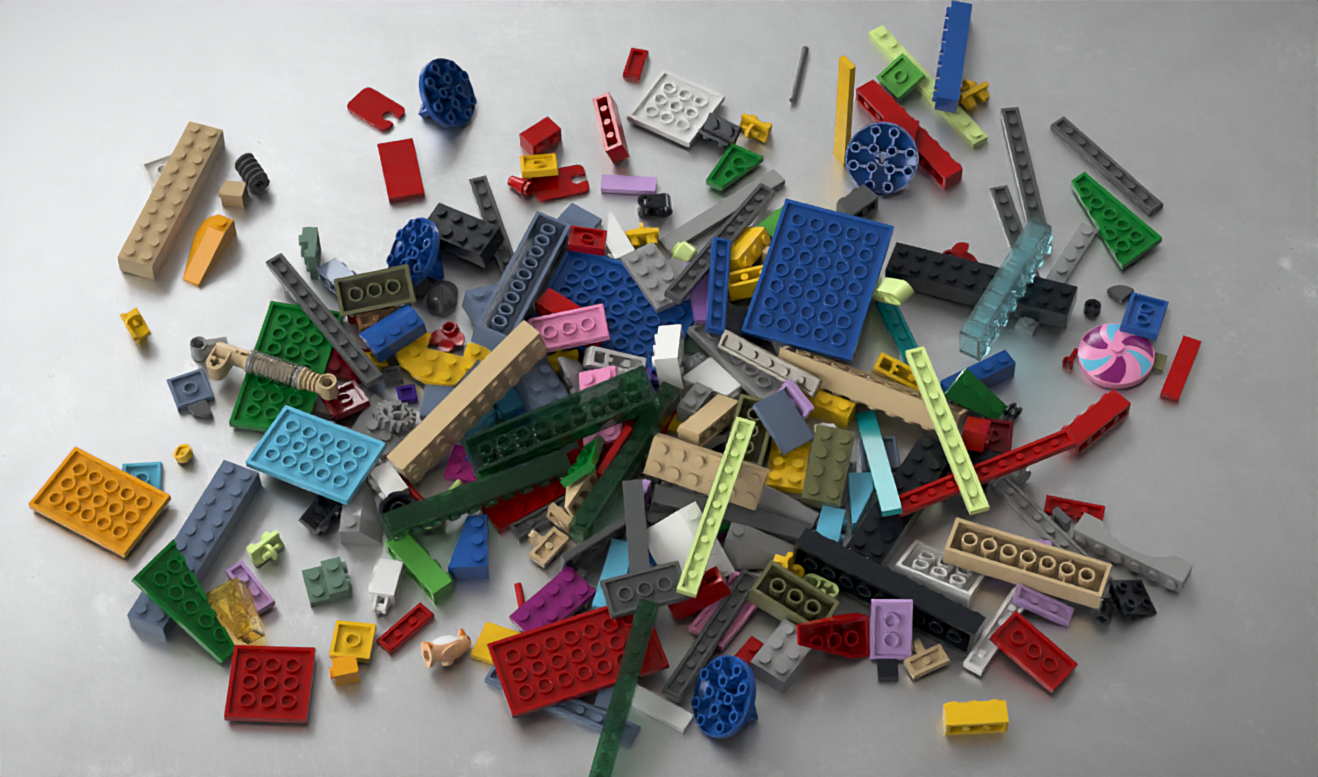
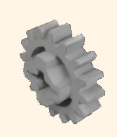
M385 399L383 403L379 402L378 406H376L374 419L377 420V424H383V429L388 428L389 431L395 429L397 433L402 429L404 432H407V428L412 429L413 425H415L416 412L413 411V407H407L408 403H402L401 400L395 402L394 399H391L388 402Z

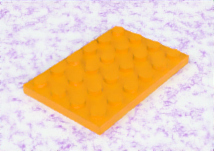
M75 446L28 505L30 509L126 558L170 502L171 496Z

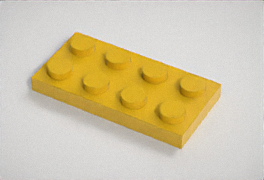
M772 439L767 465L770 473L766 485L777 491L802 494L812 440L783 455Z

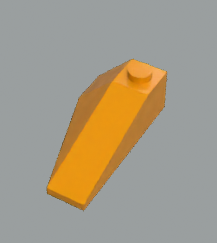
M220 214L204 219L195 232L183 281L196 286L202 284L237 234L233 219Z

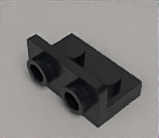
M710 112L703 129H699L698 133L702 134V138L708 141L713 139L718 142V146L727 149L731 143L736 144L742 127Z

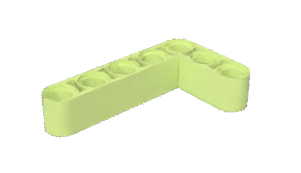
M879 276L872 300L900 306L914 293V290L904 280Z

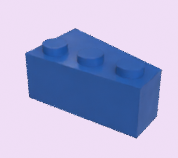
M487 515L467 516L448 565V573L452 576L453 580L489 579V527Z

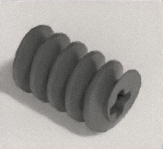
M245 153L236 160L235 169L251 192L258 193L268 187L270 180L267 179V174L252 153Z

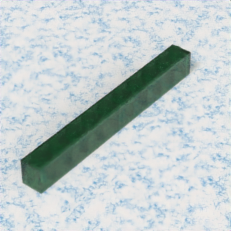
M665 381L662 382L633 426V431L610 464L605 468L568 524L570 539L582 543L593 536L622 492V481L631 478L650 449L654 436L662 431L680 403L681 388Z
M563 448L381 514L379 521L388 542L392 540L398 542L411 533L413 535L420 534L425 528L439 527L444 521L450 520L452 522L461 518L463 514L468 513V515H472L485 506L486 508H491L497 505L499 501L504 500L507 502L514 499L515 495L521 493L527 495L537 487L542 489L550 486L551 482L557 480L561 482L564 477L570 475L567 471L572 466Z
M639 598L589 777L613 776L659 613V603Z

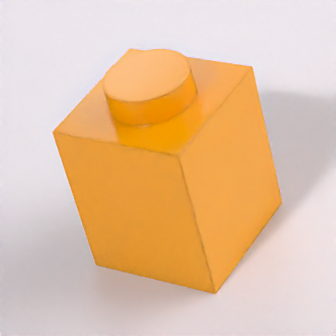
M356 654L331 659L332 667H329L331 680L335 679L336 687L361 682Z

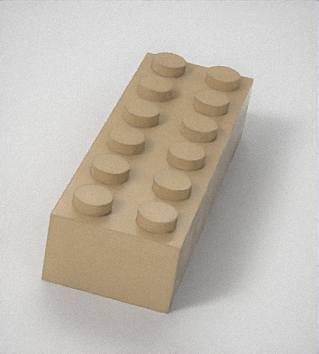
M658 433L653 438L643 473L709 495L723 454ZM743 461L729 502L755 511L760 505L770 470Z

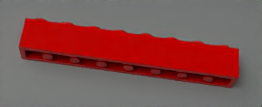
M874 79L856 88L855 101L876 122H882L884 115L915 120ZM919 125L915 140L919 153L918 164L945 190L962 180L963 168L960 163L951 157L948 151H945L939 145L937 140L928 134L926 129Z

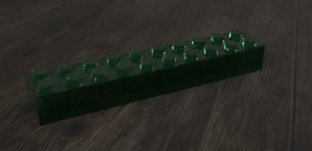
M644 365L472 434L461 439L476 479L480 481L659 408L660 405Z

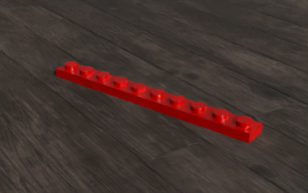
M1068 428L973 465L980 484L983 485L1075 448L1077 441ZM948 475L898 495L902 506V513L899 514L900 517L960 494L961 492L954 475Z

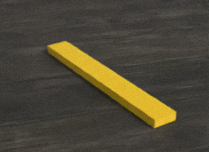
M845 55L839 58L833 155L843 166L846 165V150L851 140L856 66Z

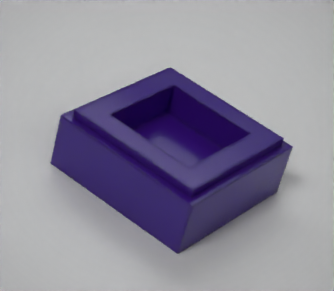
M415 384L396 387L398 400H401L402 403H408V405L419 403Z

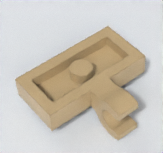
M555 527L544 537L535 530H532L528 534V537H530L528 542L535 547L530 551L529 558L545 568L569 542V537Z
M918 638L912 641L913 646H911V650L914 655L905 659L903 664L914 680L949 664L950 659L940 644L925 650Z

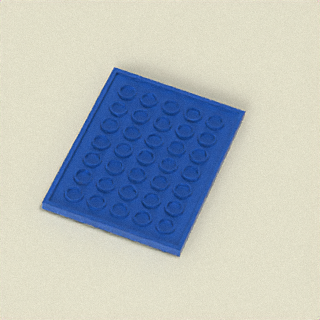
M785 199L741 333L852 363L894 232V226Z
M566 250L546 290L551 288L582 308L603 303L606 321L609 324L610 340L604 341L600 348L646 358L644 371L646 372V368H652V374H657L656 368L652 366V356H654L653 345H656L655 334H658V327L681 324L685 343L688 337V327L694 324L690 299L683 301L680 305L677 304L656 313L622 262L601 255ZM534 311L531 318L539 317ZM582 345V346H577V347H572V348H575V349H578V350H581V351H584V352H585V348H588V347H586L585 345Z

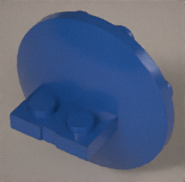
M445 58L434 59L422 68L419 76V93L422 105L418 115L422 118L431 116L437 123L447 128H458L467 124L472 118L475 104L477 103L468 73L463 71L453 60Z
M874 122L859 129L851 138L846 150L845 161L847 171L857 186L860 187L864 184L872 191L883 192H874L876 195H888L903 189L913 179L918 168L919 153L914 139L904 128L891 122Z
M423 217L409 220L403 229L398 230L396 233V239L386 259L388 268L409 264L414 288L421 284L427 276L440 281L444 278V271L439 248V231L436 224Z
M724 655L714 659L700 671L691 706L693 707L696 723L705 734L715 738H728L738 733L747 722L754 723L758 720L755 706L756 681L751 667L739 657Z

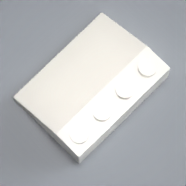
M696 501L647 529L648 549L657 565L678 560L683 572L702 517V512ZM716 538L705 571L717 566L723 576L727 578L735 570Z
M915 539L897 562L894 571L970 608L986 575L944 563L943 550Z

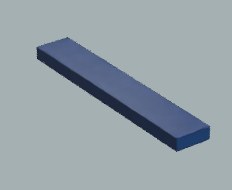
M713 236L711 240L705 332L722 336L726 326L731 240Z

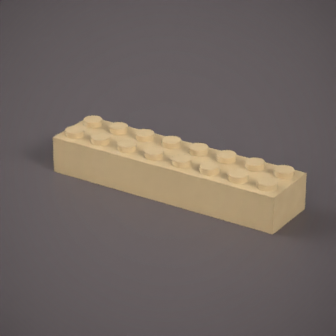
M957 517L947 541L943 557L944 563L1016 585L1020 583L1033 590L1098 610L1112 567L1110 563Z

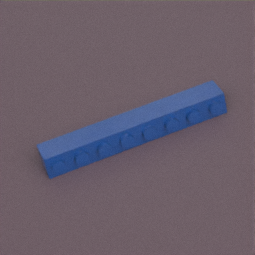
M952 0L951 6L946 8L945 17H948V19L945 18L943 29H946V31L943 30L941 41H944V43L941 42L939 52L943 53V55H939L938 65H941V67H937L936 77H939V79L935 80L934 89L937 91H934L932 102H935L934 110L956 113L972 4Z

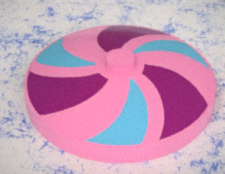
M1119 323L1103 324L1088 331L1081 339L1077 353L1078 364L1084 375L1092 382L1112 389L1129 388L1144 381L1152 371L1155 358L1153 345L1148 338L1119 331L1121 325Z

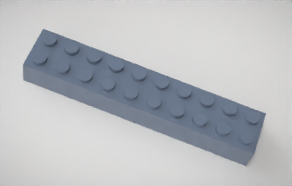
M539 211L535 213L475 325L471 342L494 350L526 319L567 240L571 224Z
M498 283L465 290L462 307L474 327ZM544 356L533 365L528 373H525L519 379V382L513 389L524 403L525 410L529 413L542 438L545 441L579 433L582 415Z
M223 460L174 539L177 549L181 555L183 554L188 568L194 573L200 585L262 486L259 472ZM144 592L140 593L127 614L131 628L167 641L177 625Z

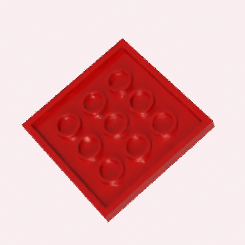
M234 645L224 711L225 721L307 723L316 648Z

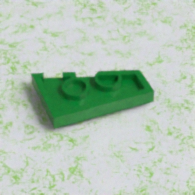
M731 143L707 177L706 185L723 191L762 163L764 156Z
M967 368L962 370L944 393L946 400L952 401L960 407H965L984 418L999 419L1008 407Z
M600 435L584 446L576 458L577 462L567 471L570 475L561 480L560 483L565 488L585 474L590 475L596 470V464L600 459L599 456L603 451L602 447L605 442Z

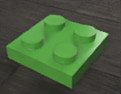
M902 53L876 78L901 101L926 76Z

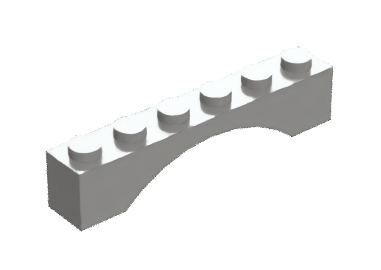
M1085 512L1074 528L1072 539L1079 546L1093 550L1096 554L1103 555L1114 563L1122 564L1133 572L1140 573L1152 581L1165 585L1170 590L1180 593L1191 575L1193 564L1176 556L1155 557L1133 551L1118 542L1106 529L1103 521Z

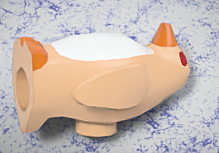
M460 629L457 637L445 635L435 638L431 642L424 641L420 644L421 654L427 668L433 667L438 661L442 662V666L452 665L455 659L466 652L471 646V639L463 629Z

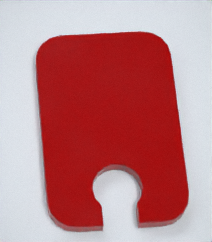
M371 87L361 90L347 104V109L350 113L380 131H387L394 125L391 121L383 119L385 114L391 113L399 120L405 115L403 106Z
M576 164L558 168V175L531 177L532 182L535 183L534 192L537 200L548 202L587 193L589 191L588 180L577 184L571 181L575 176H586L584 167Z

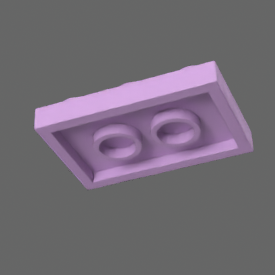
M871 599L870 659L905 660L911 657L912 599Z

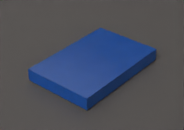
M1132 292L1119 331L1157 340L1169 302Z

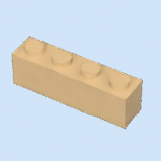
M718 394L694 415L690 416L683 424L679 425L677 429L678 439L703 447L733 422L739 401Z

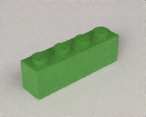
M403 529L385 541L386 552L393 560L403 562L405 573L434 604L454 591L452 576L442 570L440 563L430 557L428 550L418 544L417 539L412 533L409 534Z

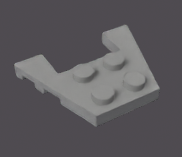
M374 394L369 401L371 406L362 411L351 430L385 442L387 448L380 457L382 461L387 459L386 456L416 427L414 426L401 438L392 431H389L388 428L383 429V424H377V420L374 419V412L378 403H383L384 400Z

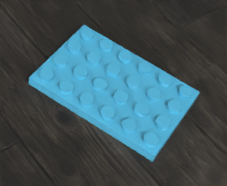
M285 405L245 463L249 468L348 506L387 446L385 442Z

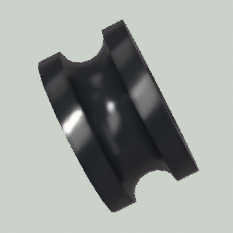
M1096 299L1087 300L1084 304V314L1090 318L1099 316L1101 303Z
M1012 402L1005 409L1003 415L1009 417L1010 421H1015L1020 416L1022 407H1017V403Z

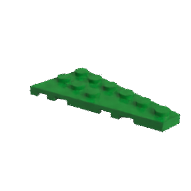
M1086 172L1071 180V187L1121 270L1162 242V237Z
M173 539L132 579V582L222 664L233 652L234 643L225 627H222L219 622L217 613L211 608L206 594L194 573L188 568L186 559L183 554H180L176 547L177 544Z

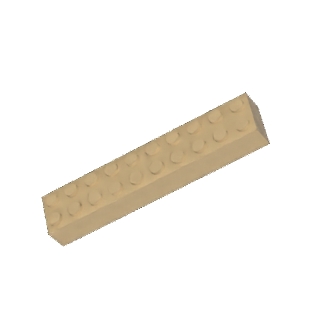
M192 121L188 122L117 257L120 271L155 280L225 144L222 129Z
M523 320L386 456L400 476L404 477L412 486L421 481L424 474L429 469L435 467L438 460L443 455L448 454L451 447L457 441L462 440L465 433L470 428L476 426L479 419L484 414L490 412L492 406L498 400L503 399L511 387L517 385L519 379L525 373H528L538 360H541L548 351L540 332Z
M789 345L780 349L778 357L823 380L819 388L820 390H830L833 395L838 397L846 396L850 398L849 401L856 404L861 402L867 404L869 409L876 411L880 409L886 411L885 414L888 416H899L904 418L903 421L907 423H918L925 430H935L920 391L819 354L796 349ZM947 402L957 428L961 432L968 409Z

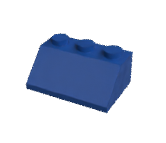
M405 304L361 332L359 336L377 361L381 363L426 334L427 330L424 321L411 306Z

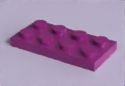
M568 565L509 616V619L522 632L571 617L595 596L596 590Z

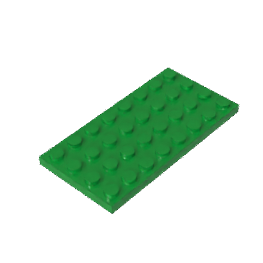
M271 301L254 350L296 363L297 365L306 366L310 371L323 375L325 374L333 346L299 305ZM329 310L342 325L344 317L341 316L340 311ZM246 372L229 421L230 427L267 432L285 405L312 415L319 394L306 389L297 390L289 387V385L285 386V384L282 385L277 383V381H270L269 379L262 378V376L258 377V375L254 376V374Z

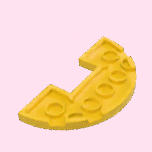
M427 332L395 354L401 367L406 369L419 382L429 385L455 386L477 360L483 361L491 352L486 347L470 342L466 346L463 357L429 349L428 346L432 333Z

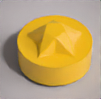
M181 444L174 450L173 457L177 462L185 463L192 458L194 451L189 444Z

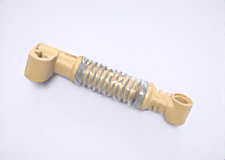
M219 341L206 360L209 377L215 381L224 379L231 368L236 366L242 368L244 372L254 374V376H262V378L269 379L270 381L273 380L274 382L277 381V383L285 384V386L289 385V387L297 390L306 389L316 392L325 400H333L339 394L337 380L334 375L329 373L321 375L310 371L306 366L297 365L269 354L266 355V353L251 349L248 351Z

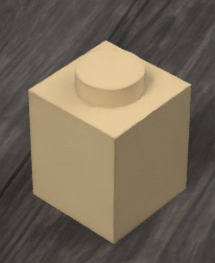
M225 180L223 187L219 189V198L222 200V205L244 208L248 197L246 183Z

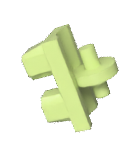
M274 530L272 533L266 531L261 535V541L258 544L251 543L246 547L254 566L257 568L269 558L273 560L279 558L277 552L285 547L280 539L278 531Z

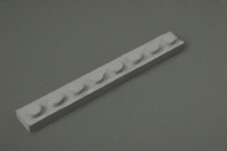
M1082 222L1045 279L1066 284L1098 234V229ZM1027 317L1020 318L1015 325V329L1032 336L1040 322Z

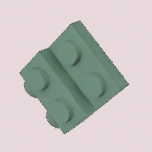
M303 227L302 235H299L298 239L299 246H301V257H304L307 272H310L311 280H319L317 268L320 267L321 244L318 227Z
M340 557L320 561L321 566L302 570L311 608L350 598L349 590L352 589L350 577H345V573H348L345 561L341 562Z

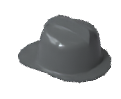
M445 280L431 285L427 296V309L431 314L437 317H445L455 310L458 297L456 285Z

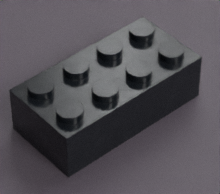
M438 203L428 217L438 228L440 237L439 248L482 267L487 266L505 240L499 226L442 203Z

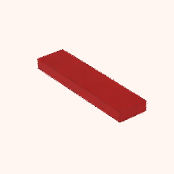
M1183 335L1160 397L1179 402L1202 341Z

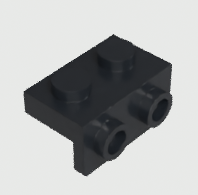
M318 494L298 521L316 535L321 530L325 532L331 525L330 518L332 516L336 518L341 512L342 507L340 506L342 503Z

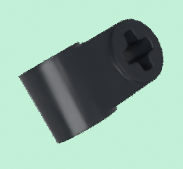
M667 193L642 194L638 197L637 203L639 207L637 208V214L641 218H665L673 213L671 196Z

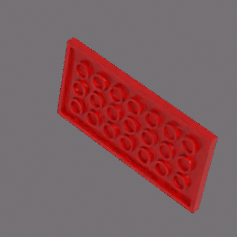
M607 606L487 644L513 719L669 668L668 660L655 627L634 629L633 614L611 620Z

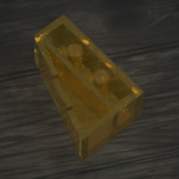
M235 577L205 593L210 606L238 640L250 644L265 636L248 583Z

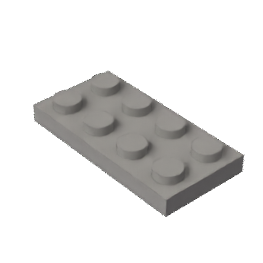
M654 242L621 256L622 264L656 313L677 305L676 302L665 297L664 293L678 276ZM690 294L686 297L685 300L690 299Z

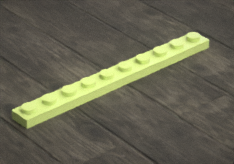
M883 25L868 32V37L891 62L903 53L924 73L926 78L916 86V89L935 107V102H932L934 91L937 90L934 89L935 80ZM957 105L956 113L937 110L973 149L988 141V136L959 105Z
M925 347L907 350L905 353L969 514L974 515L988 511L989 504Z
M736 417L679 580L677 593L694 598L697 596L756 422Z

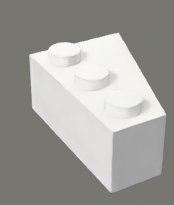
M682 325L659 326L658 334H655L656 345H653L654 356H652V366L657 371L660 391L683 389L681 374H683L684 369L681 367V360L684 359V336Z

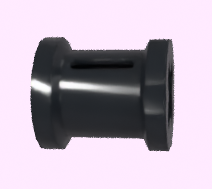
M1103 598L1098 612L1094 614L1095 621L1103 625H1109L1112 621L1111 615L1117 609V603L1112 599Z

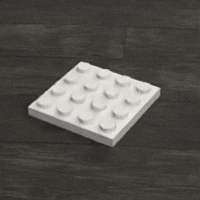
M663 69L629 112L627 121L689 148L700 134L698 130L703 129L709 113L715 114L725 101V95Z

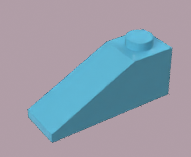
M871 472L848 473L847 487L851 533H855L872 501L873 492H876Z

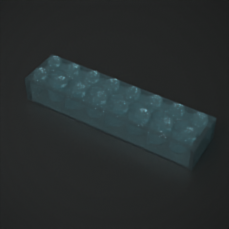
M1030 218L960 330V353L978 361L983 356H987L990 351V344L992 341L997 340L1000 328L1006 325L1009 318L1008 315L1010 312L1015 311L1019 297L1022 298L1024 296L1027 284L1032 283L1036 270L1042 267L1045 255H1049L1053 248L1051 244L1053 239L1051 225L1035 218Z

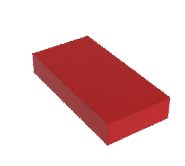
M631 47L623 71L624 78L641 79L649 55L648 50Z

